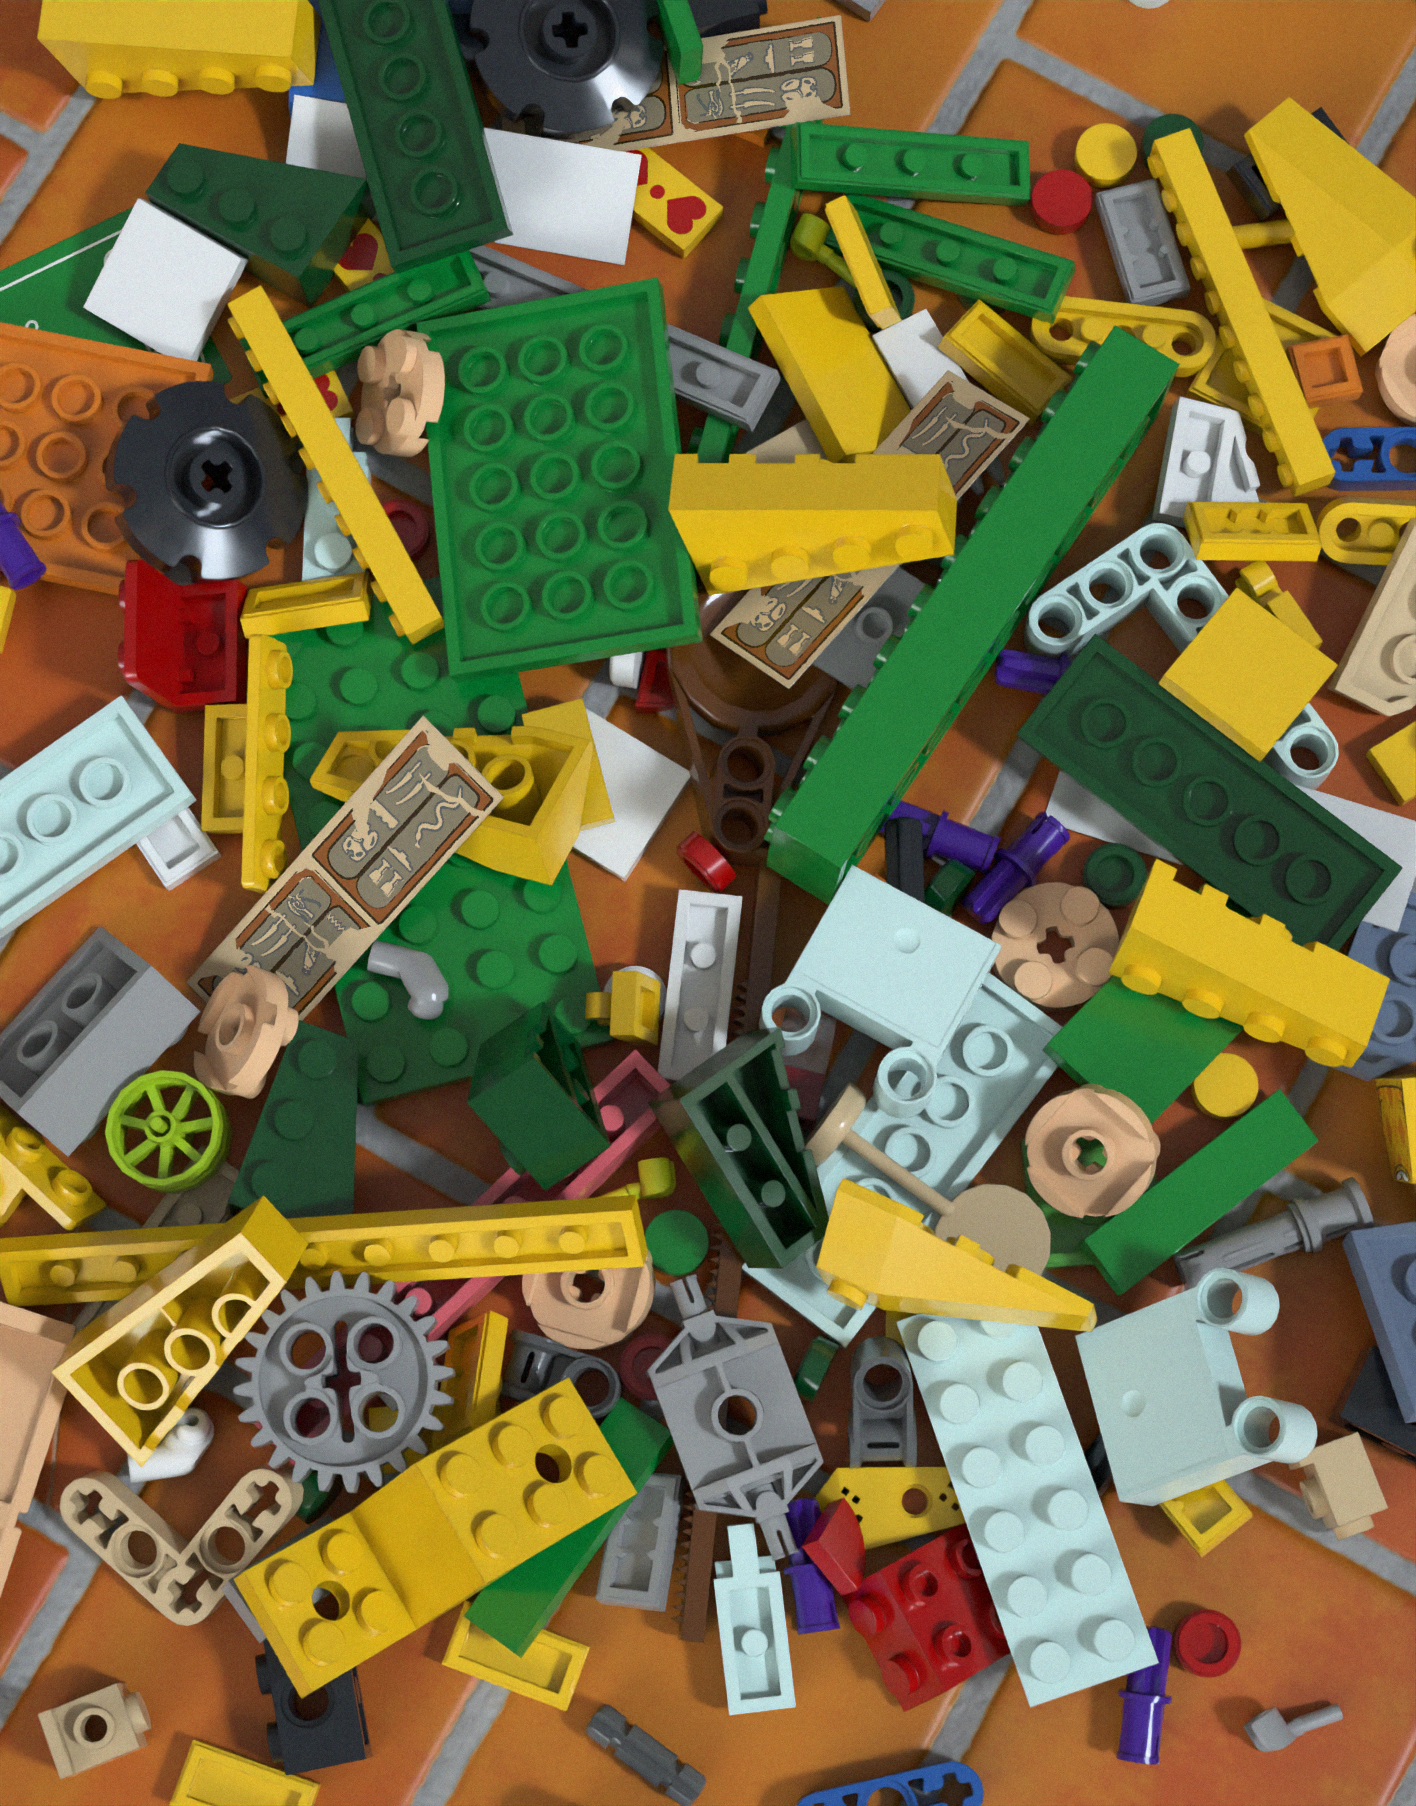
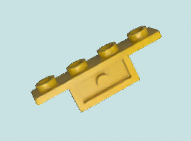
M251 634L249 637L247 704L205 705L201 831L210 834L243 833L242 887L265 894L287 869V852L282 842V815L288 809L289 789L283 774L284 752L289 748L291 741V727L285 715L286 689L289 688L292 682L293 666L285 643L265 634Z
M0 1104V1228L4 1226L26 1194L32 1197L68 1231L98 1217L106 1207V1203L92 1190L89 1181L78 1172L70 1170L46 1147L45 1141L37 1132L21 1124Z

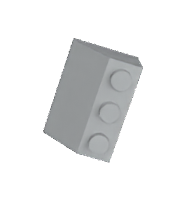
M99 926L0 1034V1097L66 1156H69L79 1144L86 1142L96 1133L101 1120L108 1114L120 1091L139 1076L145 1075L149 1067L168 1047L179 1042L185 1035L191 1021L200 1011L149 963L103 927Z

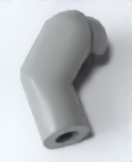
M375 940L369 955L367 970L401 979L407 992L411 995L408 1009L414 1016L421 1019H434L438 1017L443 1011V1001L448 999V984L434 959L423 951Z

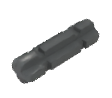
M604 1704L599 1707L587 1724L585 1730L587 1735L604 1748L608 1745L616 1750L614 1755L656 1787L659 1784L666 1787L667 1791L665 1794L681 1806H691L706 1785L704 1775L688 1763L683 1767L676 1761L678 1758L676 1754L636 1724L631 1728L625 1723L627 1718L612 1706Z

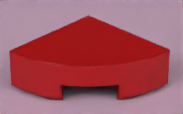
M655 649L647 651L635 703V712L657 713L675 708L674 705H671L674 702L667 674L666 650Z
M843 1497L827 1503L801 1546L841 1596L859 1589L863 1580L866 1562L865 1545L860 1525L849 1503Z

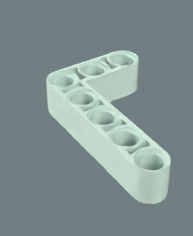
M1152 523L1142 527L1041 595L1032 604L1023 631L1024 644L1030 654L1058 659L1061 653H1065L1071 657L1083 649L1094 634H1097L1099 637L1146 606L1182 654L1229 596L1203 561L1196 560L1191 545L1175 527L1165 523ZM1146 550L1160 551L1167 556L1170 567L1165 569L1148 567L1143 562L1140 553ZM1098 583L1111 585L1117 590L1120 600L1112 604L1101 603L1091 595L1089 588ZM1182 599L1197 600L1204 605L1207 616L1201 619L1186 617L1180 612L1177 602ZM1047 617L1061 619L1067 624L1070 633L1062 638L1046 636L1041 631L1038 622ZM1308 703L1262 761L1294 785L1315 790L1324 782L1337 762L1339 756L1338 743L1333 733L1311 704ZM1295 747L1310 749L1319 760V768L1315 770L1299 768L1291 758L1290 749Z

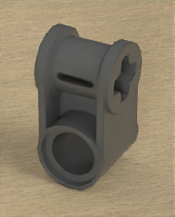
M512 1329L509 1339L514 1343L502 1380L501 1397L523 1403L568 1377L576 1388L579 1379L585 1374L598 1372L608 1377L610 1387L609 1394L602 1403L593 1407L586 1406L596 1422L606 1419L611 1410L615 1408L619 1399L623 1398L624 1388L621 1378L606 1361L569 1349L567 1346L556 1341Z
M883 1336L868 1338L857 1346L852 1353L850 1363L851 1408L848 1409L849 1468H860L862 1462L903 1461L905 1467H916L915 1408L913 1407V1381L907 1353L901 1344L892 1338ZM879 1364L891 1365L899 1371L894 1380L883 1385L872 1384L864 1376L870 1368Z

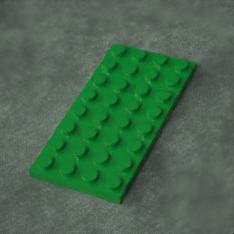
M440 576L423 580L444 619ZM373 593L369 620L268 635L286 644L293 666L292 682L289 688L286 689L285 715L291 727V741L289 748L284 752L283 775L289 789V800L301 850L303 851L345 804V802L314 789L310 783L311 776L338 732L411 730L420 718L424 716L444 737L453 736L454 728H475L477 736L511 735L512 726H524L521 714L528 713L519 674L512 673L456 683L449 676L445 627L415 644L411 643L406 634L399 638L388 616L394 614L389 602L386 601L381 604L375 593ZM454 852L378 936L376 940L423 951L434 959L448 984V999L443 1001V1011L438 1017L434 1019H421L414 1016L408 1009L411 995L407 992L401 979L367 970L373 943L334 985L346 1036L359 1042L358 1086L365 1108L471 1081L480 1044L542 1001L547 1004L580 1043L582 1052L614 1044L613 1037L610 1036V1026L598 1025V1020L585 1019L586 993L601 991L567 860H565L551 886L495 871Z

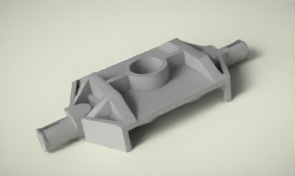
M694 1274L683 1279L692 1303L689 1300L682 1279L669 1284L672 1287L684 1320L681 1322L683 1329L645 1373L652 1382L696 1503L694 1505L696 1510L754 1517L756 1524L760 1523L772 1555L771 1559L775 1561L785 1557L777 1531L786 1555L799 1551L784 1513L789 1512L787 1504L824 1461L772 1323L716 1316L714 1310L708 1311L696 1279L697 1276ZM728 1397H742L754 1409L755 1420L753 1426L743 1435L729 1434L719 1423V1407Z

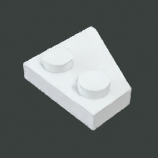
M1181 396L1173 403L1152 520L1185 528L1182 518L1187 502H1259L1256 489L1261 485L1255 464L1246 453L1245 443L1247 437L1239 411Z

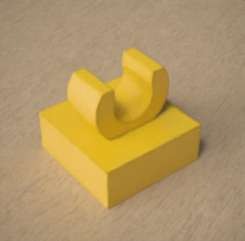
M613 971L612 993H586L585 1019L598 1020V1025L610 1026V1036L633 1046L658 1045L661 982L639 971Z

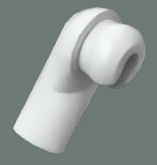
M198 1407L187 1408L142 1468L127 1453L130 1482L138 1483L184 1476L191 1473L213 1440L214 1425L209 1415Z

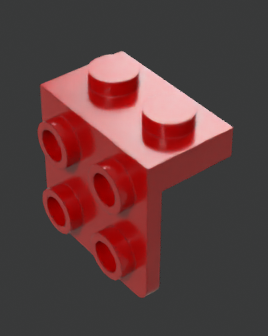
M128 560L125 566V579L120 582L118 591L120 607L124 614V640L120 642L117 653L119 669L127 683L176 714L205 711V705L246 704L247 639H245L240 618L247 595V586L237 579L177 585L144 560Z
M966 1523L960 1524L864 1578L857 1591L841 1596L848 1608L852 1625L864 1637L881 1669L882 1679L886 1687L896 1696L904 1712L947 1692L1011 1653Z

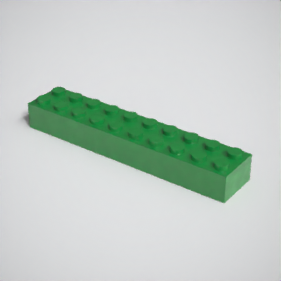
M1116 325L1102 345L1094 340L1088 344L1073 370L1076 377L1068 390L1065 391L1059 388L1045 408L1040 419L1044 424L1035 439L1026 436L1014 453L1008 465V469L1011 472L1002 488L994 484L989 489L974 515L978 521L969 536L966 537L963 534H959L955 539L954 555L944 557L941 563L944 571L940 575L935 587L926 583L916 596L907 613V616L911 619L901 637L892 633L880 649L873 662V667L877 669L872 675L867 688L857 684L849 694L838 714V717L842 720L833 735V740L822 735L811 750L803 765L807 772L799 784V790L796 791L788 786L775 803L768 816V820L772 823L764 836V840L770 843L766 861L767 867L830 905L851 866H858L883 829L886 821L889 820L1157 420L1180 365L1179 363Z

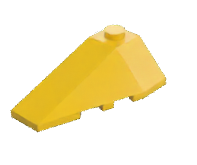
M1288 97L1244 134V137L1272 200L1282 204L1295 234L1290 238V241L1297 256H1305L1318 285L1313 292L1321 310L1342 335L1348 334L1351 346L1362 357L1416 312V198L1293 99Z
M512 726L511 735L477 736L475 728H454L453 736H446L445 738L504 797L455 853L495 871L552 886L579 836L593 751L591 740L536 726ZM410 730L338 732L310 778L312 787L346 803Z
M845 1178L842 1179L835 1195L816 1266L824 1283L829 1285L826 1291L827 1294L837 1301L862 1310L865 1302L888 1311L1087 1332L1093 1331L1097 1322L1093 1303L1022 1266L1008 1264L1005 1272L993 1266L995 1263L994 1257L979 1248L980 1244L961 1234L957 1238L947 1237L944 1241L934 1236V1231L921 1222L924 1217L923 1214Z

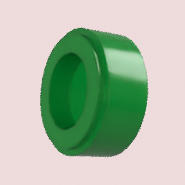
M683 1210L663 1212L650 1222L645 1232L647 1248L651 1252L653 1259L652 1266L664 1275L671 1277L689 1275L696 1271L707 1257L709 1249L707 1230L700 1219L692 1213Z

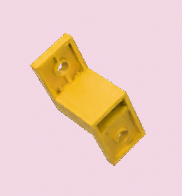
M568 1377L414 1463L349 1513L247 1569L233 1580L302 1699L461 1604L524 1561L636 1495L637 1491ZM537 1452L545 1453L555 1460L559 1467L558 1483L548 1482L540 1476L535 1465ZM315 1588L326 1589L336 1597L339 1603V1616L337 1620L324 1619L316 1612L312 1602Z

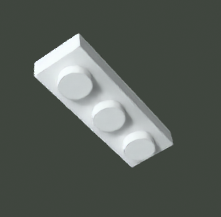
M679 890L658 1073L668 1083L674 1084L726 1046L742 896Z

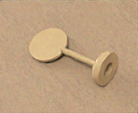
M851 1082L844 1087L804 1142L805 1149H812L816 1166L823 1164L842 1142L940 1214V1218L935 1226L936 1237L945 1241L947 1237L957 1238L961 1234L980 1244L979 1248L994 1257L995 1263L993 1266L1005 1272L1008 1264H1015L1040 1276L1042 1275L1050 1257L1051 1232L1043 1211L1027 1194L1006 1184H980L961 1191L953 1200L949 1201L851 1130L865 1107L866 1097Z

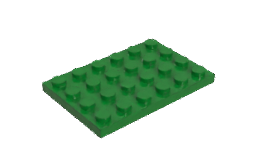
M658 277L416 322L417 332L427 334L432 339V341L426 342L428 350L440 352L445 374L442 411L438 423L426 421L427 439H430L428 441L449 676L456 683L703 642L694 563L668 510L675 454H682L664 292Z

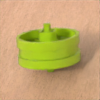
M159 1070L139 1076L120 1091L109 1109L105 1135L109 1154L123 1173L155 1192L179 1194L199 1188L218 1173L229 1154L232 1128L227 1109L213 1091L183 1072ZM174 1086L185 1088L172 1113H169L160 1090ZM200 1094L207 1102L212 1117L184 1122ZM149 1097L154 1112L146 1120L132 1117L139 1104ZM128 1128L145 1132L148 1139L128 1153L125 1142ZM212 1130L210 1144L202 1155L192 1146L193 1134ZM160 1148L158 1178L145 1175L136 1169L135 1166ZM185 1153L196 1163L184 1173L172 1176L174 1154Z

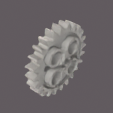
M333 1271L330 1290L323 1292L321 1286L310 1276L305 1278L307 1298L300 1301L296 1296L284 1289L280 1294L286 1311L279 1316L265 1309L261 1317L269 1326L266 1334L247 1332L244 1336L258 1351L256 1357L236 1359L235 1365L252 1373V1381L234 1387L233 1391L234 1394L253 1398L254 1406L245 1410L238 1418L243 1423H261L263 1428L250 1442L253 1447L260 1448L272 1443L277 1446L268 1464L272 1468L278 1469L291 1459L296 1461L292 1474V1481L295 1483H303L313 1470H317V1482L320 1491L329 1492L337 1474L342 1475L344 1485L349 1493H357L360 1473H367L373 1484L380 1488L385 1486L383 1466L390 1463L396 1470L402 1473L409 1468L404 1455L409 1448L427 1456L431 1452L427 1443L420 1436L424 1429L444 1432L446 1426L434 1417L432 1412L434 1406L453 1405L454 1399L443 1392L437 1391L438 1382L448 1380L456 1376L453 1368L437 1366L435 1358L444 1354L451 1347L446 1340L429 1342L426 1338L438 1324L437 1319L433 1315L418 1321L412 1319L420 1303L417 1297L412 1295L403 1300L398 1306L394 1304L397 1284L393 1281L388 1280L376 1295L372 1293V1281L368 1273L361 1272L354 1289H348L343 1274L339 1271ZM341 1321L346 1322L348 1327L346 1345L347 1367L349 1371L361 1375L362 1378L361 1385L353 1386L349 1391V1402L355 1433L354 1440L350 1443H346L342 1437L344 1418L342 1394L329 1388V1379L339 1377L341 1373V1360L335 1330L337 1323ZM386 1327L392 1333L394 1340L391 1354L379 1363L365 1362L359 1350L361 1338L371 1328ZM319 1333L326 1345V1352L322 1362L308 1370L300 1369L294 1362L292 1355L296 1341L304 1334ZM380 1394L391 1395L398 1406L397 1420L388 1430L382 1432L370 1430L364 1419V1409L368 1401ZM321 1400L329 1408L330 1424L320 1436L307 1438L298 1429V1412L307 1402Z

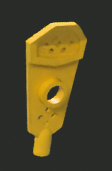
M947 1467L836 1468L814 1497L820 1504L821 1513L827 1503L843 1497L846 1499L855 1516L858 1514L862 1517V1520L858 1523L863 1535L865 1550L966 1523L961 1507L957 1511L951 1508L954 1503L958 1506L960 1504L954 1488L952 1489L948 1486L951 1478ZM843 1488L849 1491L846 1496L841 1493ZM909 1489H918L926 1497V1507L920 1514H909L902 1506V1496ZM942 1493L947 1496L944 1502L939 1499ZM854 1496L860 1499L857 1504L852 1501Z

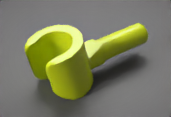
M803 214L790 239L792 253L797 258L805 261L818 260L853 288H856L846 261L838 256L833 249L824 245L830 226L815 215Z
M665 1157L639 1161L640 1182L626 1184V1186L598 1197L636 1195L637 1200L641 1198L658 1199L668 1197L674 1192L676 1187L674 1163Z

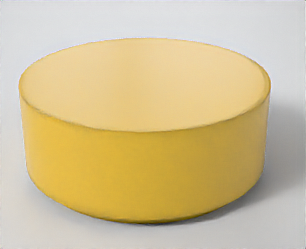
M1102 123L1088 128L1080 136L1074 155V165L1077 173L1089 185L1097 188L1107 189L1119 186L1129 178L1133 171L1137 157L1135 141L1129 132L1115 124Z
M1220 1053L1191 1083V1094L1195 1104L1204 1114L1218 1120H1230L1241 1116L1254 1103L1258 1094V1078L1253 1067L1242 1057L1230 1053Z

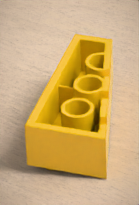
M42 0L37 39L89 94L99 98L115 99L120 97L122 93L147 92L155 96L169 97L175 95L177 91L203 90L208 93L223 95L233 92L236 88H260L270 92H285L291 86L314 85L322 18L308 0Z
M675 454L668 510L709 596L954 555L957 497L940 454H856L852 463H832L821 459L820 454H795L794 463H757L756 454H730L729 463H699L698 454Z
M1156 858L1132 908L1108 973L1121 978L1125 986L1136 992L1147 995L1160 993L1181 1001L1186 1010L1197 1016L1209 1019L1221 1017L1242 1025L1246 1033L1258 1040L1270 1043L1283 1041L1303 1049L1310 1059L1322 1065L1331 1067L1344 1065L1352 1068L1368 1045L1390 978L1318 941L1307 942L1303 947L1292 942V935L1285 928L1286 925L1266 914L1249 918L1239 915L1225 906L1229 895L1207 884L1202 885L1197 893L1173 881L1177 869Z
M264 1195L77 1332L52 1370L53 1375L142 1468L168 1431L175 1426L204 1385H207L237 1343L243 1339L287 1283L308 1243Z

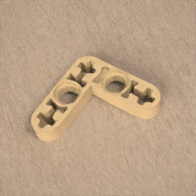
M269 1462L261 1464L240 1479L190 1543L119 1478L105 1471L89 1472L66 1486L60 1498V1511L67 1526L166 1618L176 1624L189 1626L201 1622L222 1605L227 1597L221 1588L228 1580L257 1562L298 1511L303 1501L304 1489L302 1483L299 1484L292 1481L293 1469L286 1464L278 1469L268 1465ZM271 1481L274 1482L279 1488L275 1496L277 1503L261 1512L254 1519L246 1512L254 1508L263 1497L264 1490L262 1487ZM96 1490L103 1499L98 1506L101 1512L92 1516L85 1508L90 1501L87 1495ZM125 1514L129 1521L116 1529L111 1536L108 1533V1529L117 1524L114 1521L115 1519ZM220 1527H232L243 1537L245 1553L241 1560H228L217 1550L215 1536ZM132 1531H144L155 1541L157 1554L153 1564H141L131 1556L128 1549V1538ZM205 1568L214 1575L208 1578L196 1593L198 1600L189 1605L182 1599V1595L186 1590L184 1584L199 1575Z

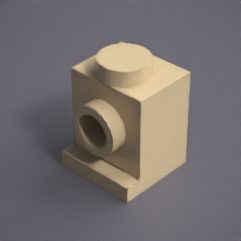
M1358 1432L1314 1447L1310 1454L1300 1462L1288 1464L1290 1471L1303 1467L1307 1479L1300 1482V1489L1305 1504L1315 1520L1322 1517L1326 1528H1333L1337 1540L1374 1528L1371 1514L1388 1509Z
M126 1683L113 1684L38 1714L60 1779L73 1777L148 1746L143 1733L151 1729V1720L147 1707L139 1691L129 1693ZM93 1715L101 1716L107 1723V1733L98 1742L91 1740L85 1731L86 1722Z

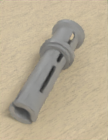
M1350 1177L1342 1181L1341 1188L1307 1201L1301 1196L1290 1200V1204L1286 1205V1211L1276 1214L1271 1218L1252 1223L1199 1245L1177 1251L1173 1254V1260L1185 1289L1189 1290L1196 1287L1203 1275L1212 1269L1225 1267L1240 1272L1299 1249L1304 1253H1317L1323 1250V1243L1346 1235L1353 1230L1374 1228L1373 1217L1361 1187L1356 1179Z

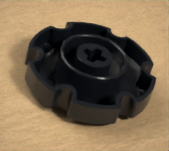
M473 0L467 20L466 34L469 37L478 39L482 43L484 51L475 54L470 64L472 73L481 91L494 108L512 122L516 121L522 114L533 115L539 122L538 132L541 136L556 139H579L607 131L614 121L611 108L621 107L629 113L633 112L649 92L657 77L663 57L664 42L653 38L648 33L646 27L652 24L660 13L657 1ZM558 28L564 29L567 39L577 40L572 48H566L564 38L554 37Z
M186 382L174 385L155 394L146 402L149 420L143 419L138 415L131 416L118 430L108 454L105 475L106 489L119 493L124 498L126 506L125 510L114 519L119 531L132 549L155 569L165 573L175 567L177 563H182L189 568L191 581L195 584L235 579L241 580L254 574L270 562L266 554V545L280 550L290 544L295 538L305 515L308 500V479L305 475L294 473L289 465L290 455L299 450L296 438L290 437L280 416L261 399L253 394H249L238 404L233 403L227 399L224 393V385L219 382ZM206 474L214 482L209 490L210 492L201 485Z

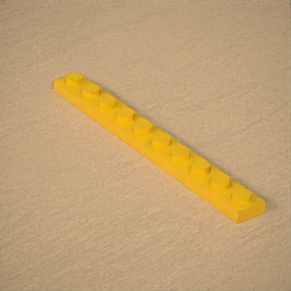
M636 1195L289 1218L286 1220L308 1245L287 1283L281 1290L305 1288V1278L310 1276L321 1287H330L333 1271L341 1272L347 1286L356 1284L361 1272L368 1273L371 1276L372 1284L386 1283L388 1280L396 1283L644 1267L648 1249ZM225 1223L0 1238V1280L8 1304L15 1307L122 1300Z

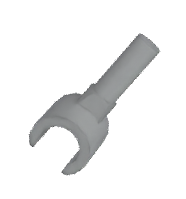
M1333 1704L1295 1717L1286 1723L1277 1708L1273 1706L1249 1720L1244 1725V1729L1258 1750L1271 1752L1287 1747L1296 1737L1304 1735L1305 1732L1342 1720L1343 1715L1339 1705Z

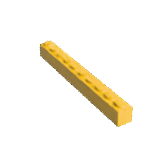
M1188 128L1154 140L1150 156L1147 158L1149 170L1155 179L1159 177L1163 186V203L1168 212L1173 211L1178 222L1176 224L1178 239L1182 246H1188L1192 255L1190 259L1192 272L1197 280L1202 279L1207 292H1205L1204 297L1207 308L1212 315L1216 313L1221 324L1219 327L1221 341L1226 349L1231 348L1236 361L1233 362L1236 377L1240 383L1245 382L1250 393L1248 396L1250 410L1255 418L1260 417L1265 429L1262 432L1263 440L1267 450L1270 453L1274 452L1279 462L1277 472L1282 485L1285 488H1290L1293 497L1329 485L1336 471L1191 129Z
M260 285L227 303L233 314V317L227 319L238 340L245 337L251 349L245 352L256 373L263 369L268 379V382L263 384L267 395L273 405L280 402L286 414L280 418L291 438L298 435L304 445L303 448L298 450L309 471L314 468L317 469L322 479L316 483L320 493L327 504L334 501L340 512L334 516L340 530L345 537L352 534L358 547L352 549L354 556L362 570L370 567L376 580L370 583L374 593L381 604L386 601L389 602L394 614L388 616L397 635L400 638L406 634L411 643L415 644L441 630L445 625L440 611L265 290Z

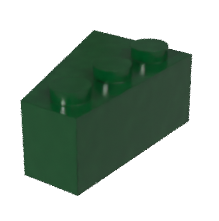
M181 143L177 145L145 191L149 201L247 258L248 262L243 271L309 308L314 306L335 275L334 268L367 219L372 220L376 215L370 188L365 178Z
M544 1001L480 1044L467 1104L500 1140L498 1145L502 1155L518 1175H523L528 1171L546 1191L611 1146L581 1045Z
M299 1020L297 1031L291 1042L287 1045L227 1202L226 1213L236 1216L264 1195L285 1219L353 1214L359 1042Z
M781 1027L746 1031L647 1102L748 1268H784L825 1236L829 1221L812 1149H805L796 1113L797 1109H801L796 1088H790L780 1048L786 1047Z

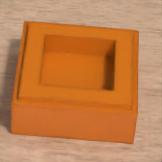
M1348 334L1287 347L1285 351L1309 409L1360 398L1363 389Z

